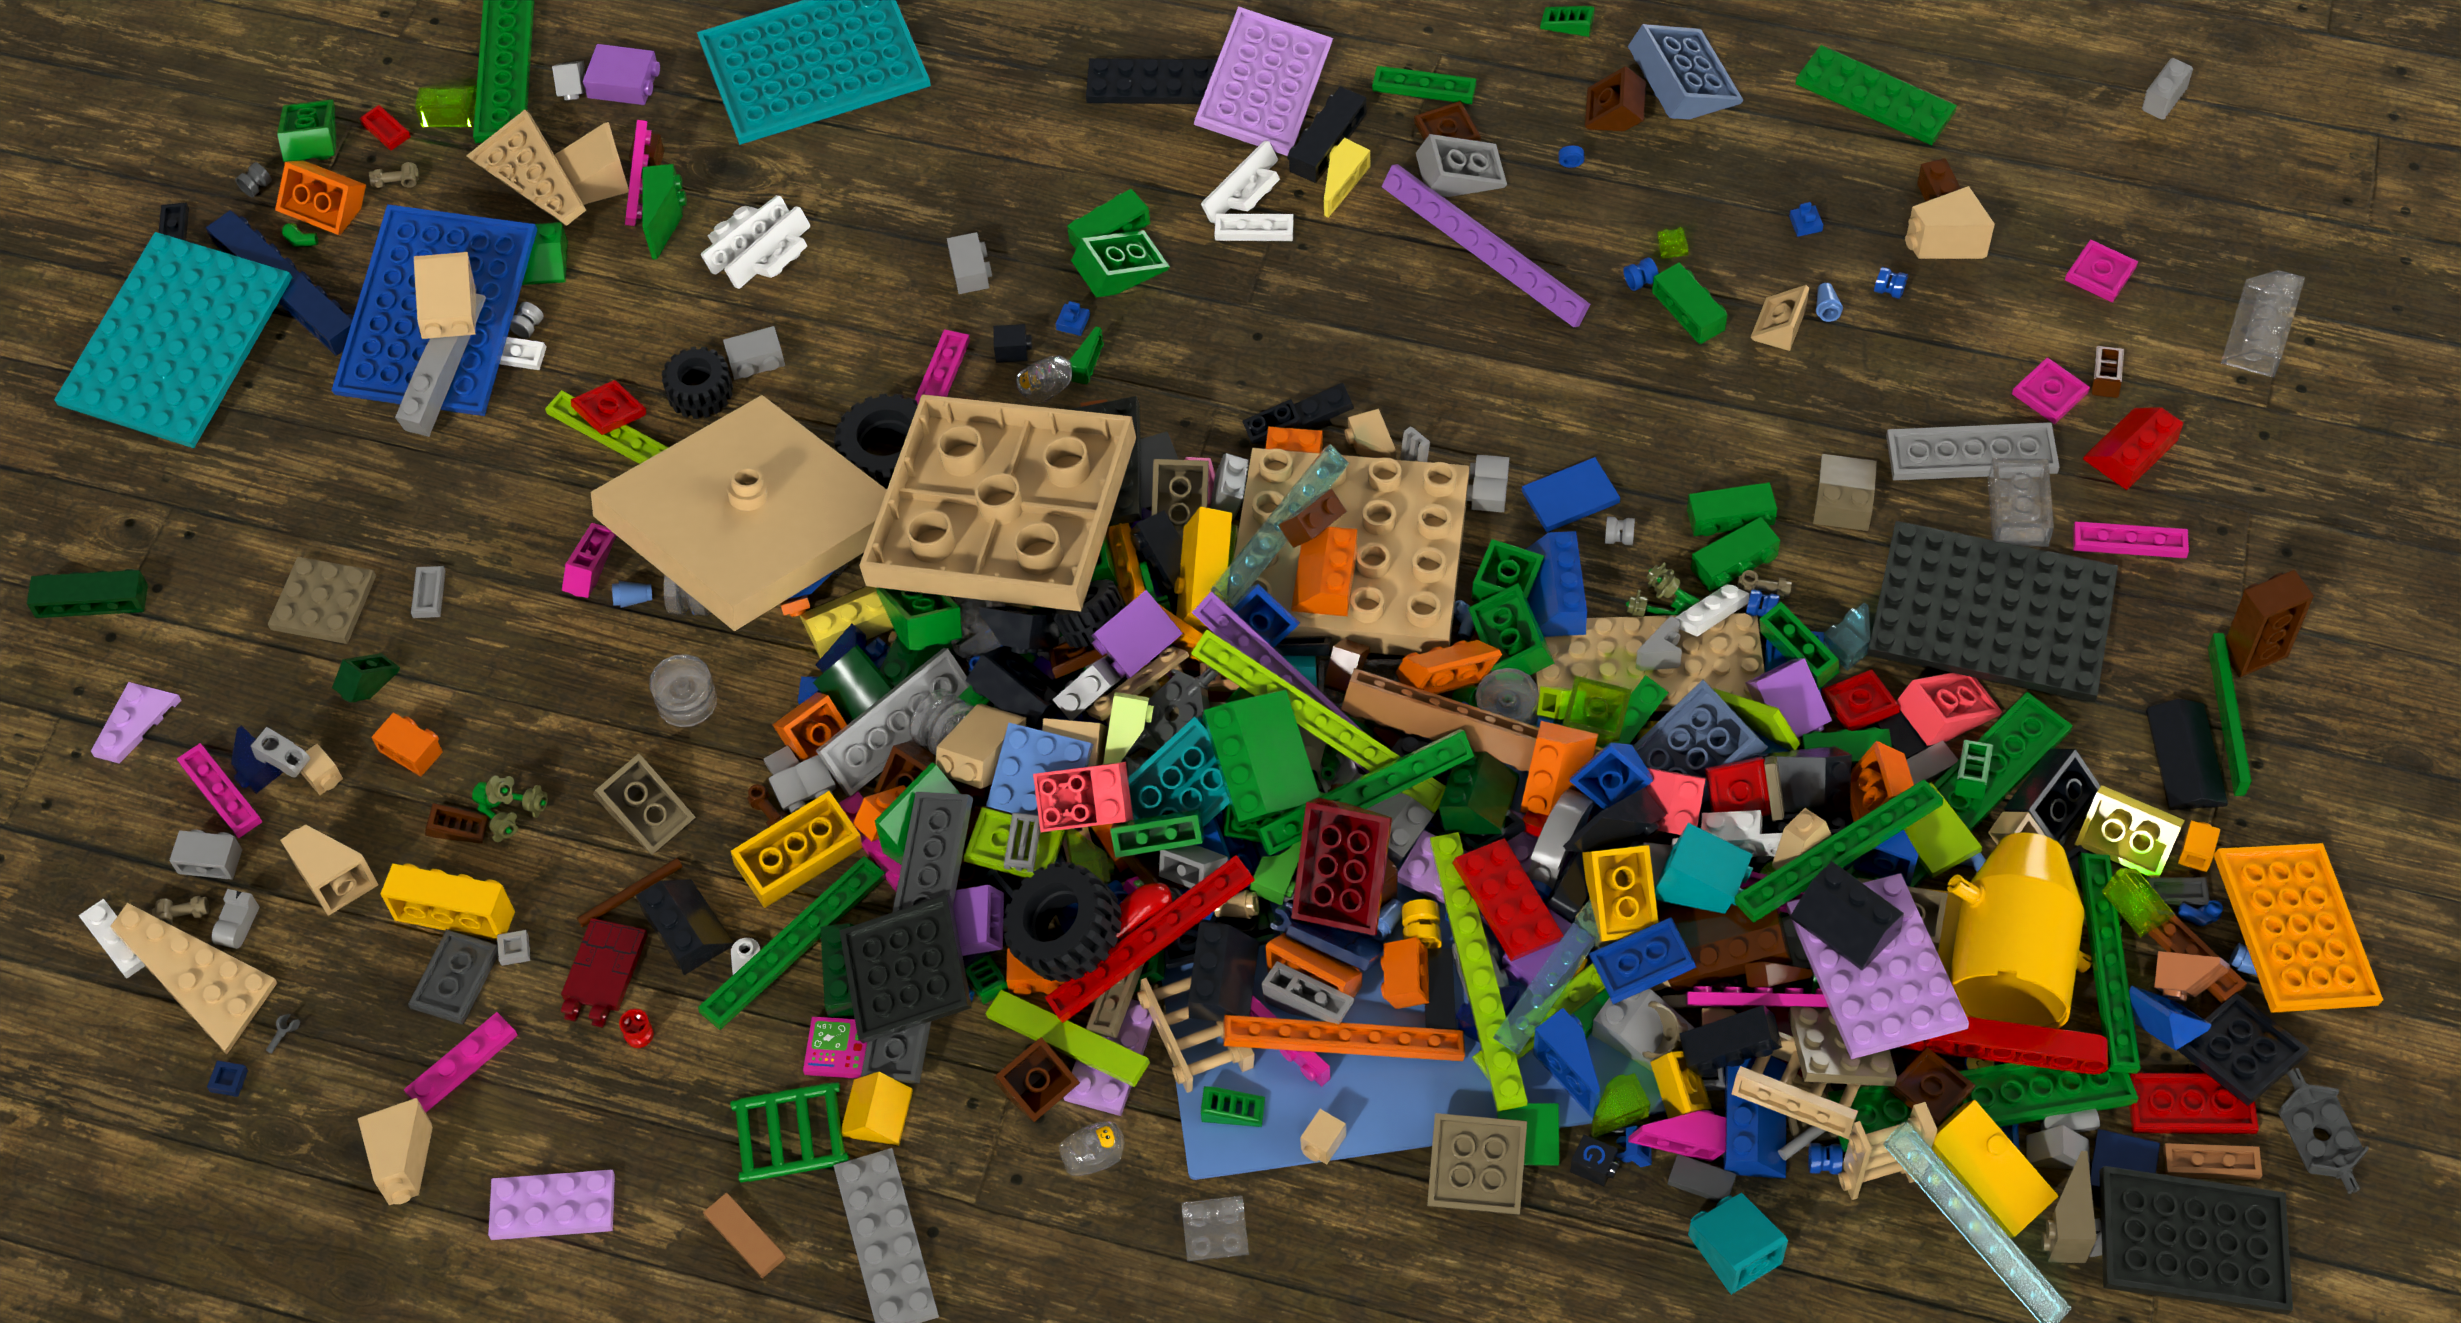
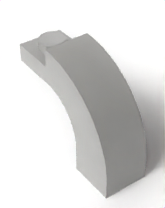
M1570 788L1561 795L1552 809L1533 850L1532 862L1527 874L1530 880L1540 881L1553 889L1569 853L1563 845L1587 824L1594 801L1587 795Z

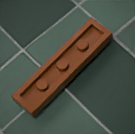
M2160 900L2139 915L2136 923L2167 952L2219 957ZM2230 967L2229 971L2209 986L2207 990L2223 1004L2235 993L2241 992L2247 983Z

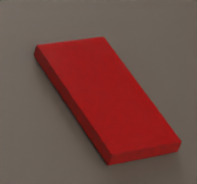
M2129 1073L2139 1098L2137 1103L2129 1106L2132 1133L2257 1134L2259 1130L2255 1101L2247 1106L2207 1073Z

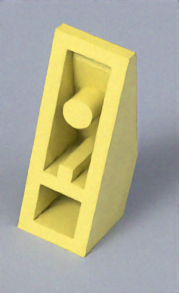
M1346 138L1338 146L1335 145L1329 155L1330 161L1324 194V216L1328 218L1370 168V150Z

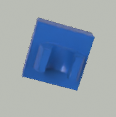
M1811 202L1800 204L1799 209L1790 210L1789 218L1797 237L1822 232V220L1816 206H1811Z
M1071 301L1068 304H1064L1055 323L1056 330L1081 336L1090 317L1089 310L1080 308L1079 303Z
M877 637L863 649V652L880 669L891 647L881 638Z
M1639 1127L1626 1128V1136H1621L1617 1139V1143L1622 1147H1626V1151L1618 1153L1617 1158L1626 1163L1633 1161L1640 1167L1652 1165L1651 1147L1628 1142L1629 1136Z

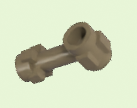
M411 162L402 164L401 171L383 173L382 169H376L369 172L370 184L372 187L376 186L379 188L385 186L387 182L401 181L404 187L412 188L416 186L417 180H419V170Z
M1747 570L1742 573V576H1739L1737 587L1750 594L1752 589L1776 593L1780 595L1779 599H1783L1784 597L1789 598L1792 582L1786 581L1785 578H1779L1778 582L1758 579L1756 572Z
M195 896L190 899L189 903L173 906L171 900L160 899L155 902L152 916L172 925L173 917L193 914L194 918H198L208 914L210 911L207 897Z

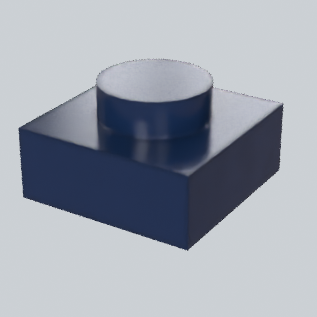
M217 1061L207 1088L212 1093L238 1097L248 1069L245 1065Z

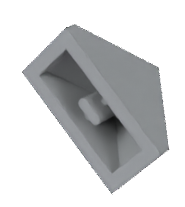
M2064 1125L2026 1136V1159L2033 1167L2073 1170L2080 1152L2088 1151L2090 1169L2089 1140Z

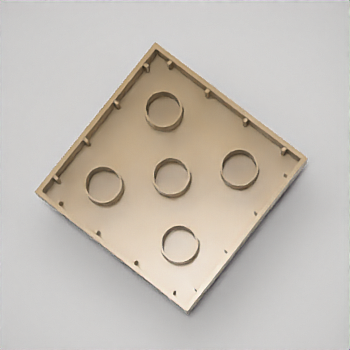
M761 395L591 491L593 516L733 631H736L864 553L887 489Z

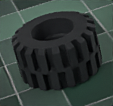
M690 347L691 350L688 351L683 349L679 355L674 354L671 356V362L667 361L664 365L665 370H662V382L670 406L673 407L676 413H682V416L687 418L692 415L693 419H699L700 416L710 417V414L713 412L715 414L719 413L720 407L725 408L728 405L727 400L731 399L733 384L724 357L718 355L717 351L713 349L708 351L707 347H701V349ZM697 380H706L704 383L699 385H689L690 383Z
M1102 579L1090 582L1081 611L1054 608L1052 617L1070 647L1080 648L1093 645L1094 638L1092 635L1127 605L1115 583L1109 579Z

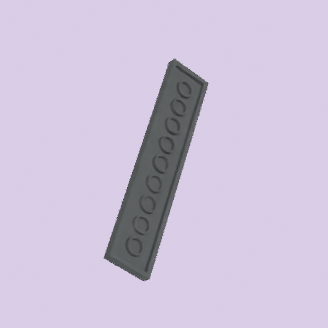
M931 792L915 793L893 912L944 895L951 897L952 904L954 903L973 798L970 795ZM931 1022L867 1042L861 1077L881 1072L899 1082L920 1084Z

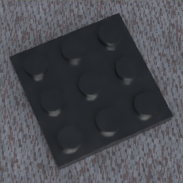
M2238 993L2231 996L2204 1019L2211 1024L2207 1032L2177 1049V1051L2247 1106L2253 1103L2305 1058L2309 1051L2307 1046Z

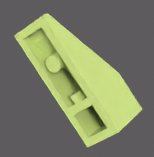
M1115 692L1103 764L1121 762L1143 732L1145 723H1151L1154 706L1148 705L1150 697Z

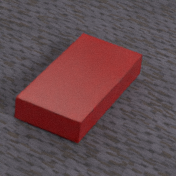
M380 105L359 118L361 124L390 151L411 137L409 131Z

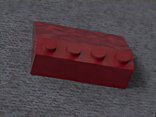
M1316 798L1306 802L1292 919L1374 936L1377 935L1392 817L1348 803L1323 798Z

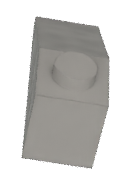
M1278 961L1262 982L1266 1003L1292 1015L1340 1024L1355 1001L1353 997Z

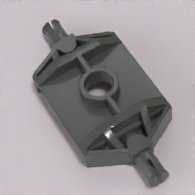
M1209 667L1200 676L1194 678L1173 669L1172 672L1175 675L1149 699L1148 705L1154 706L1151 723H1145L1143 732L1125 757H1130L1139 748H1148L1157 752L1193 717L1201 716L1203 719V710L1210 708L1207 691L1209 687L1207 685L1219 673ZM1174 707H1178L1179 715L1176 720L1171 721L1170 711Z
M2299 1068L2287 1072V1075L2295 1089L2290 1098L2281 1106L2278 1113L2307 1171L2311 1174L2333 1176L2336 1179L2341 1178L2348 1194L2359 1191L2361 1188L2352 1174V1169L2365 1156L2369 1148L2366 1146L2363 1149L2337 1098L2339 1090L2306 1084ZM2313 1130H2324L2328 1134L2329 1140H2318L2314 1136Z

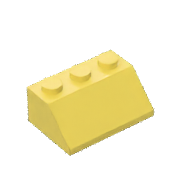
M870 586L800 615L820 659L894 629L877 594L876 587Z
M2101 785L2075 845H2081L2084 849L2095 854L2110 855V860L2149 877L2160 878L2185 820Z

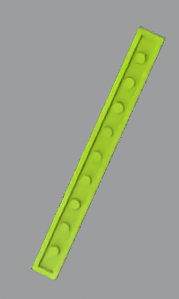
M1209 630L1204 632L1191 652L1192 656L1253 696L1286 690L1299 726L1369 772L1401 758ZM1431 777L1401 793L1412 797L1435 814L1439 808L1446 786Z
M1459 832L1430 837V846L1497 1112L1527 1106V1097L1479 909L1452 864L1455 857L1464 854Z

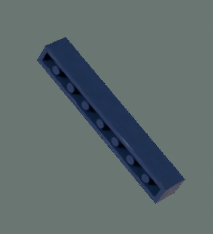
M230 210L206 227L213 244L222 252L290 272L292 280L278 303L335 356L344 350L353 316L351 314L346 315L336 300L330 301L325 291L319 285L315 287L305 272L301 271L299 273L294 263L288 257L284 259L273 243L267 244L264 236L257 229L253 231L243 216L238 217Z

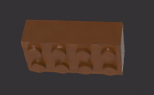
M2295 570L2285 574L2282 572L2277 573L2268 581L2261 584L2254 583L2243 591L2242 599L2231 622L2228 635L2225 638L2230 665L2239 678L2289 656L2314 597Z

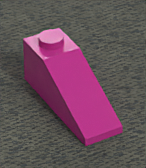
M595 523L590 524L565 564L562 591L571 593L574 596L589 598L597 585L617 536L605 526Z
M1709 1110L1684 1114L1643 1125L1629 1136L1628 1142L1712 1162L1726 1152V1117L1715 1115L1714 1112Z

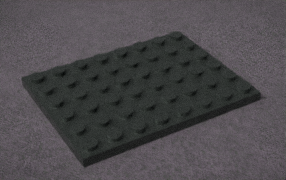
M1896 521L1867 655L2096 702L2118 565Z

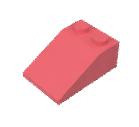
M1955 673L1912 680L1897 700L1903 715L1915 728L1927 746L1937 744L1942 740L1947 742L2000 716L2002 710L1977 678Z
M1647 768L1653 777V781L1645 789L1666 814L1658 822L1660 828L1657 831L1681 835L1688 823L1698 827L1706 778Z

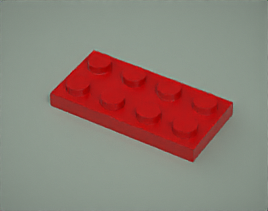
M1505 838L1455 857L1452 864L1511 962L1562 940L1564 937L1563 933Z

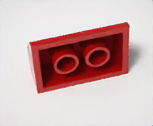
M2162 407L2134 408L2083 457V460L2122 488L2128 490L2178 441L2184 422Z

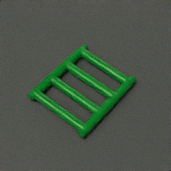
M824 1083L732 1100L730 1106L732 1111H736L742 1171L739 1172L738 1176L739 1182H751L834 1167L833 1165L850 1161L848 1153H844L837 1099V1093L840 1092V1083ZM825 1096L832 1155L814 1158L807 1099ZM795 1101L802 1160L784 1163L777 1104ZM765 1106L772 1165L754 1169L748 1109Z

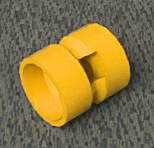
M1417 899L1405 903L1401 910L1402 925L1405 927L1403 929V940L1417 937L1427 949L1440 948L1442 939L1441 928L1439 927L1440 908L1438 903L1427 899Z

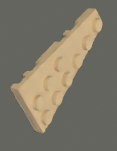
M526 110L522 111L466 155L471 161L566 226L586 211L538 126Z
M129 903L125 905L110 926L113 932L144 963L146 968L155 975L166 990L198 1022L226 1055L277 984L275 978Z

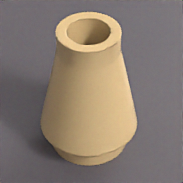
M1249 890L1241 891L1214 911L1216 917L1225 916L1251 919L1252 916L1259 914L1258 896L1256 892H1249Z

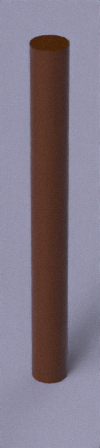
M675 858L577 917L581 927L583 928L588 925L591 918H600L638 893L683 868L679 859Z

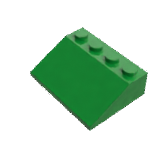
M1286 690L1232 701L1203 710L1202 717L1237 827L1291 811L1308 801L1320 797Z

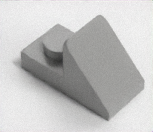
M1670 616L1637 650L1636 669L1645 671L1680 667L1682 650L1676 646L1681 637L1679 634V620Z

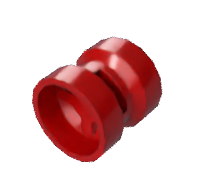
M630 1009L620 1017L619 1027L628 1045L633 1048H642L652 1041L654 1036L653 1027L644 1011L641 1009Z

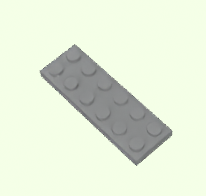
M2052 423L1888 429L1886 434L1893 480L2058 474L2060 468Z
M948 648L940 650L815 750L846 796L855 794L883 771L893 745L911 740L918 743L959 709L957 697L970 684L965 681L967 676Z
M890 1148L833 1165L875 1323H922L938 1318V1311L893 1149Z

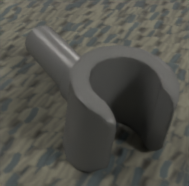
M291 1014L280 1016L276 1021L278 1030L266 1051L272 1054L287 1032H292L299 1028L300 1020H293L288 1027L287 1020Z

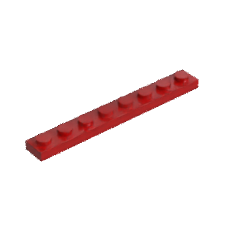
M1235 855L1117 943L1114 948H1110L1108 951L1109 957L1105 962L1101 960L1097 964L1098 968L1091 973L1085 972V976L1077 980L1070 978V981L1063 983L1045 997L1046 1001L1062 1023L1066 1022L1255 881V879L1239 857Z

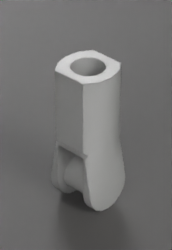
M2095 1108L2046 1117L2041 1122L2040 1130L2043 1131L2064 1125L2076 1133L2097 1130L2100 1127V1120Z

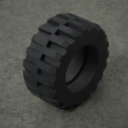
M879 394L877 398H872V396L865 398L861 404L857 402L851 407V412L846 411L841 417V422L837 424L836 436L834 437L836 451L887 489L901 451L888 456H877L865 450L871 443L882 437L898 436L906 439L918 406L917 401L909 397L904 399L903 395L894 394V396Z
M1058 862L1049 864L1047 869L1041 867L1033 872L1034 875L1032 877H1026L1021 881L1023 885L1019 890L1015 889L1012 893L1011 904L1007 903L1005 909L1007 918L1003 920V930L1007 932L1004 934V938L1014 957L1037 975L1050 981L1068 982L1070 977L1077 980L1084 977L1085 972H1093L1098 968L1097 964L1101 960L1105 962L1109 957L1108 951L1111 947L1114 948L1118 941L1115 936L1121 930L1122 922L1118 918H1121L1122 913L1115 893L1087 868L1081 865L1076 866L1071 862H1064L1062 865ZM1078 903V914L1071 928L1058 939L1047 942V930L1053 917L1065 906Z

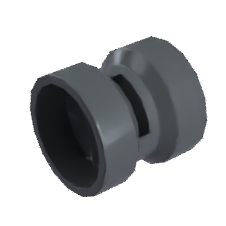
M254 162L248 167V171L238 175L235 181L247 196L253 198L259 193V188L262 186L266 187L272 182V179L265 168L259 163Z

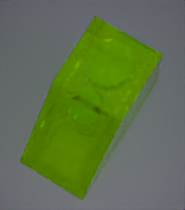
M1074 828L1066 829L1070 862L1076 866L1081 865L1087 868L1104 883L1111 882L1110 876L1115 875L1112 858L1107 859L1105 851Z
M1635 1073L1628 1076L1624 1074L1618 1075L1606 1085L1592 1120L1591 1135L1593 1138L1649 1116L1650 1102Z

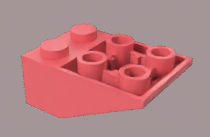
M1126 762L1033 774L1041 832L1133 820Z

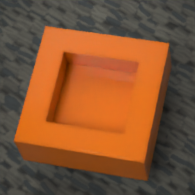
M807 595L787 599L780 603L784 616L788 614L791 617L804 614L806 609L810 608Z

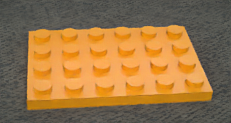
M2323 843L2219 848L2213 854L2271 1013L2378 1006L2383 1001Z

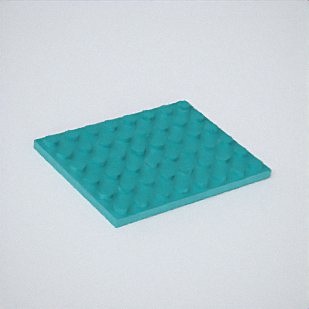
M802 0L697 32L699 42L739 145L931 86L928 74L896 0Z
M155 232L54 401L58 406L195 448L291 282L292 276L290 272Z

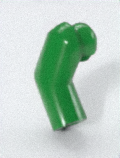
M288 223L283 226V237L292 246L318 245L316 232L303 234L294 223Z
M1328 744L1325 745L1321 761L1323 766L1321 776L1329 781L1335 777L1341 765L1336 757L1338 751Z

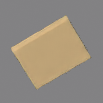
M1804 285L1766 297L1751 338L1754 341L1790 351L1806 311L1809 287Z

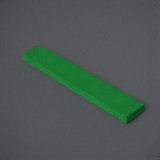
M2213 633L2208 646V653L2234 796H2245L2252 780L2227 644L2223 633Z

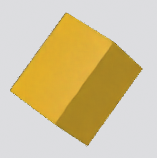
M1683 1051L1670 1052L1650 1062L1668 1119L1700 1110L1712 1109L1702 1076H1698L1687 1068Z
M881 1072L854 1079L841 1127L842 1137L899 1146L913 1092L912 1088Z

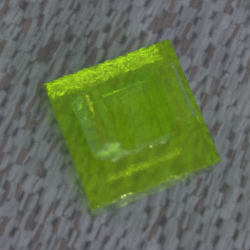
M1678 227L1675 230L1664 229L1658 232L1657 240L1662 259L1688 255V245L1682 227Z

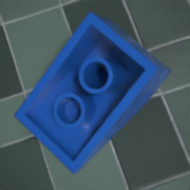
M1562 1008L1535 1028L1533 1055L1588 1115L1594 1119L1598 1115L1600 1087L1583 1031V1025L1574 1014L1569 1015Z

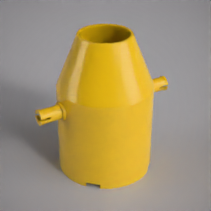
M2026 832L2010 834L2001 839L1971 882L1958 874L1954 875L1948 882L1949 887H1947V890L1962 898L1949 979L1967 1017L2059 1029L2069 1019L2076 969L2084 973L2092 964L2089 962L2092 961V957L2079 950L2084 908L2064 848L2057 841L2044 835Z

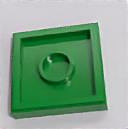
M1527 1103V1106L1497 1112V1119L1527 1121L1524 1166H1559V1103Z

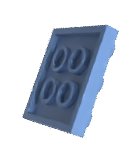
M1008 723L986 807L1011 814L1038 815L1033 774L1087 767L1093 744Z

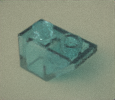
M1865 602L1857 609L1852 608L1848 611L1840 624L1837 626L1835 624L1832 625L1824 634V645L1839 659V664L1847 671L1868 653L1870 623L1869 606Z

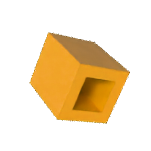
M2191 820L2184 838L2178 864L2207 872L2214 856L2220 829L2212 827L2205 822Z

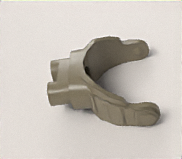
M1656 1001L1649 1002L1648 1007L1654 1008L1660 1016L1663 1025V1037L1657 1050L1654 1053L1650 1051L1643 1052V1057L1648 1059L1659 1058L1670 1052L1683 1051L1679 1033L1688 1031V1025L1681 1023L1674 1013L1661 1003Z

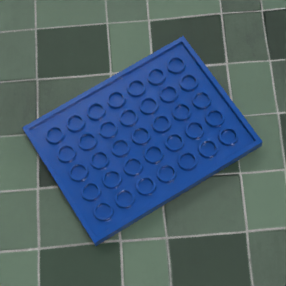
M387 204L331 390L334 395L401 404L415 368L430 338L422 339L417 320L414 256L468 252L476 294L485 295L486 300L476 322V335L470 336L440 410L485 416L538 230L536 225Z

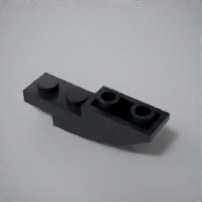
M1340 383L1293 404L1292 399L1287 400L1242 422L1251 443L1263 444L1267 441L1268 427L1320 430L1332 425L1330 419L1354 409V406L1344 384Z

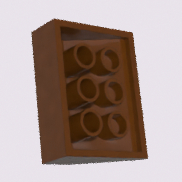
M1733 904L1730 905L1725 914L1684 905L1657 911L1658 923L1672 917L1696 965V968L1668 980L1677 995L1693 991L1694 986H1711L1745 977L1746 963L1771 962L1783 965L1793 964L1779 907L1754 923L1737 905Z

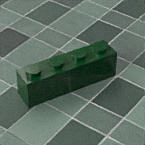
M133 569L112 572H72L60 575L44 574L42 576H31L26 604L35 618L144 612L148 584L141 571Z

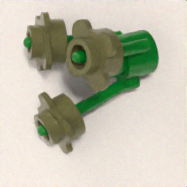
M1664 562L1660 567L1655 565L1652 569H1649V574L1646 578L1650 581L1647 587L1649 589L1652 586L1655 588L1657 598L1662 596L1670 598L1675 594L1671 603V607L1675 608L1674 611L1647 605L1648 597L1641 596L1640 589L1637 590L1635 597L1630 596L1626 606L1627 612L1631 613V617H1644L1645 611L1669 616L1681 614L1698 603L1700 599L1679 588L1680 580L1673 576L1674 570L1666 569V563Z
M493 775L488 783L479 782L474 787L472 799L475 803L479 804L478 811L485 813L491 819L489 827L494 833L493 840L495 842H501L503 838H509L516 834L518 831V826L515 823L517 815L514 812L508 814L501 812L496 815L490 808L499 806L501 802L510 804L515 799L522 801L523 809L532 812L533 817L538 818L548 802L547 793L541 790L540 785H535L533 789H527L524 795L512 792L514 779L511 776L499 778Z

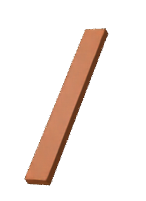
M1224 1015L1223 1020L1224 1046L1463 1061L1465 1057L1463 1030L1342 1022L1335 1024L1326 1021Z

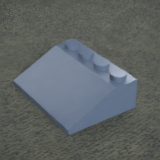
M1642 24L1628 45L1634 60L1638 63L1644 77L1648 80L1655 96L1659 99L1669 118L1693 119L1739 105L1743 102V98L1701 29Z
M1704 680L1694 687L1633 745L1647 768L1706 778L1705 768L1756 758L1757 754H1762L1768 748ZM1707 778L1705 781L1702 804L1710 800Z

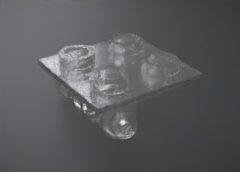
M1242 1196L1181 1203L1187 1262L1249 1255Z

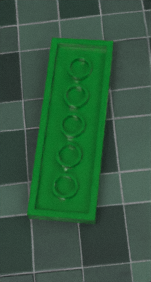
M1823 45L1819 46L1796 78V85L1931 146L1955 114L1957 105Z

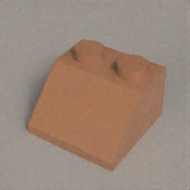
M2158 951L2154 987L2163 993L2162 996L2168 997L2169 1000L2186 1002L2187 997H2197L2229 971L2230 965L2221 957Z

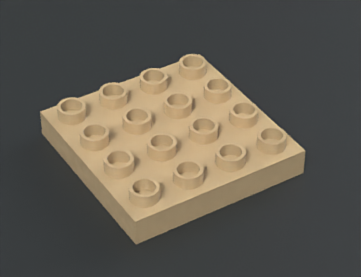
M922 395L859 565L866 586L1081 611L1136 440L1132 416Z
M1252 448L1226 605L1231 608L1249 587L1259 584L1300 622L1286 637L1330 636L1332 637V649L1341 640L1347 639L1369 646V653L1407 656L1411 653H1418V655L1427 653L1439 646L1442 648L1450 647L1467 505L1469 466L1447 464L1444 462L1431 463L1394 460L1391 458L1345 456L1335 453L1321 454L1285 451L1282 449ZM1331 488L1347 512L1328 527L1357 529V555L1348 617L1291 611L1301 545L1293 548L1278 526L1311 498Z

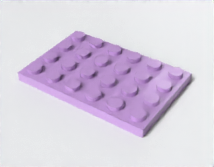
M1238 6L1195 117L1194 125L1259 146L1263 141H1269L1274 152L1288 156L1291 147L1295 146L1333 38Z
M1901 873L1863 883L1904 913L1900 934L1863 971L1791 919L1851 1059L1968 1029L1969 1021ZM1800 899L1787 902L1786 909L1789 916H1791Z

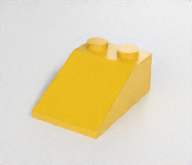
M1649 845L1582 852L1586 885L1600 941L1623 939L1658 923Z

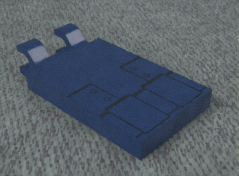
M1293 900L1287 901L1285 906L1292 909ZM1280 906L1275 910V913L1282 915L1280 920L1283 923L1277 920L1273 921L1270 925L1272 929L1284 931L1287 937L1364 971L1374 966L1381 960V956L1384 955L1382 943L1355 931L1292 919L1291 911L1284 906Z

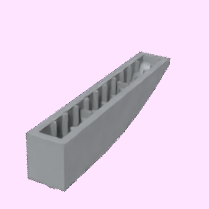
M476 294V322L486 300L485 295ZM471 335L430 338L395 416L405 431L430 436Z

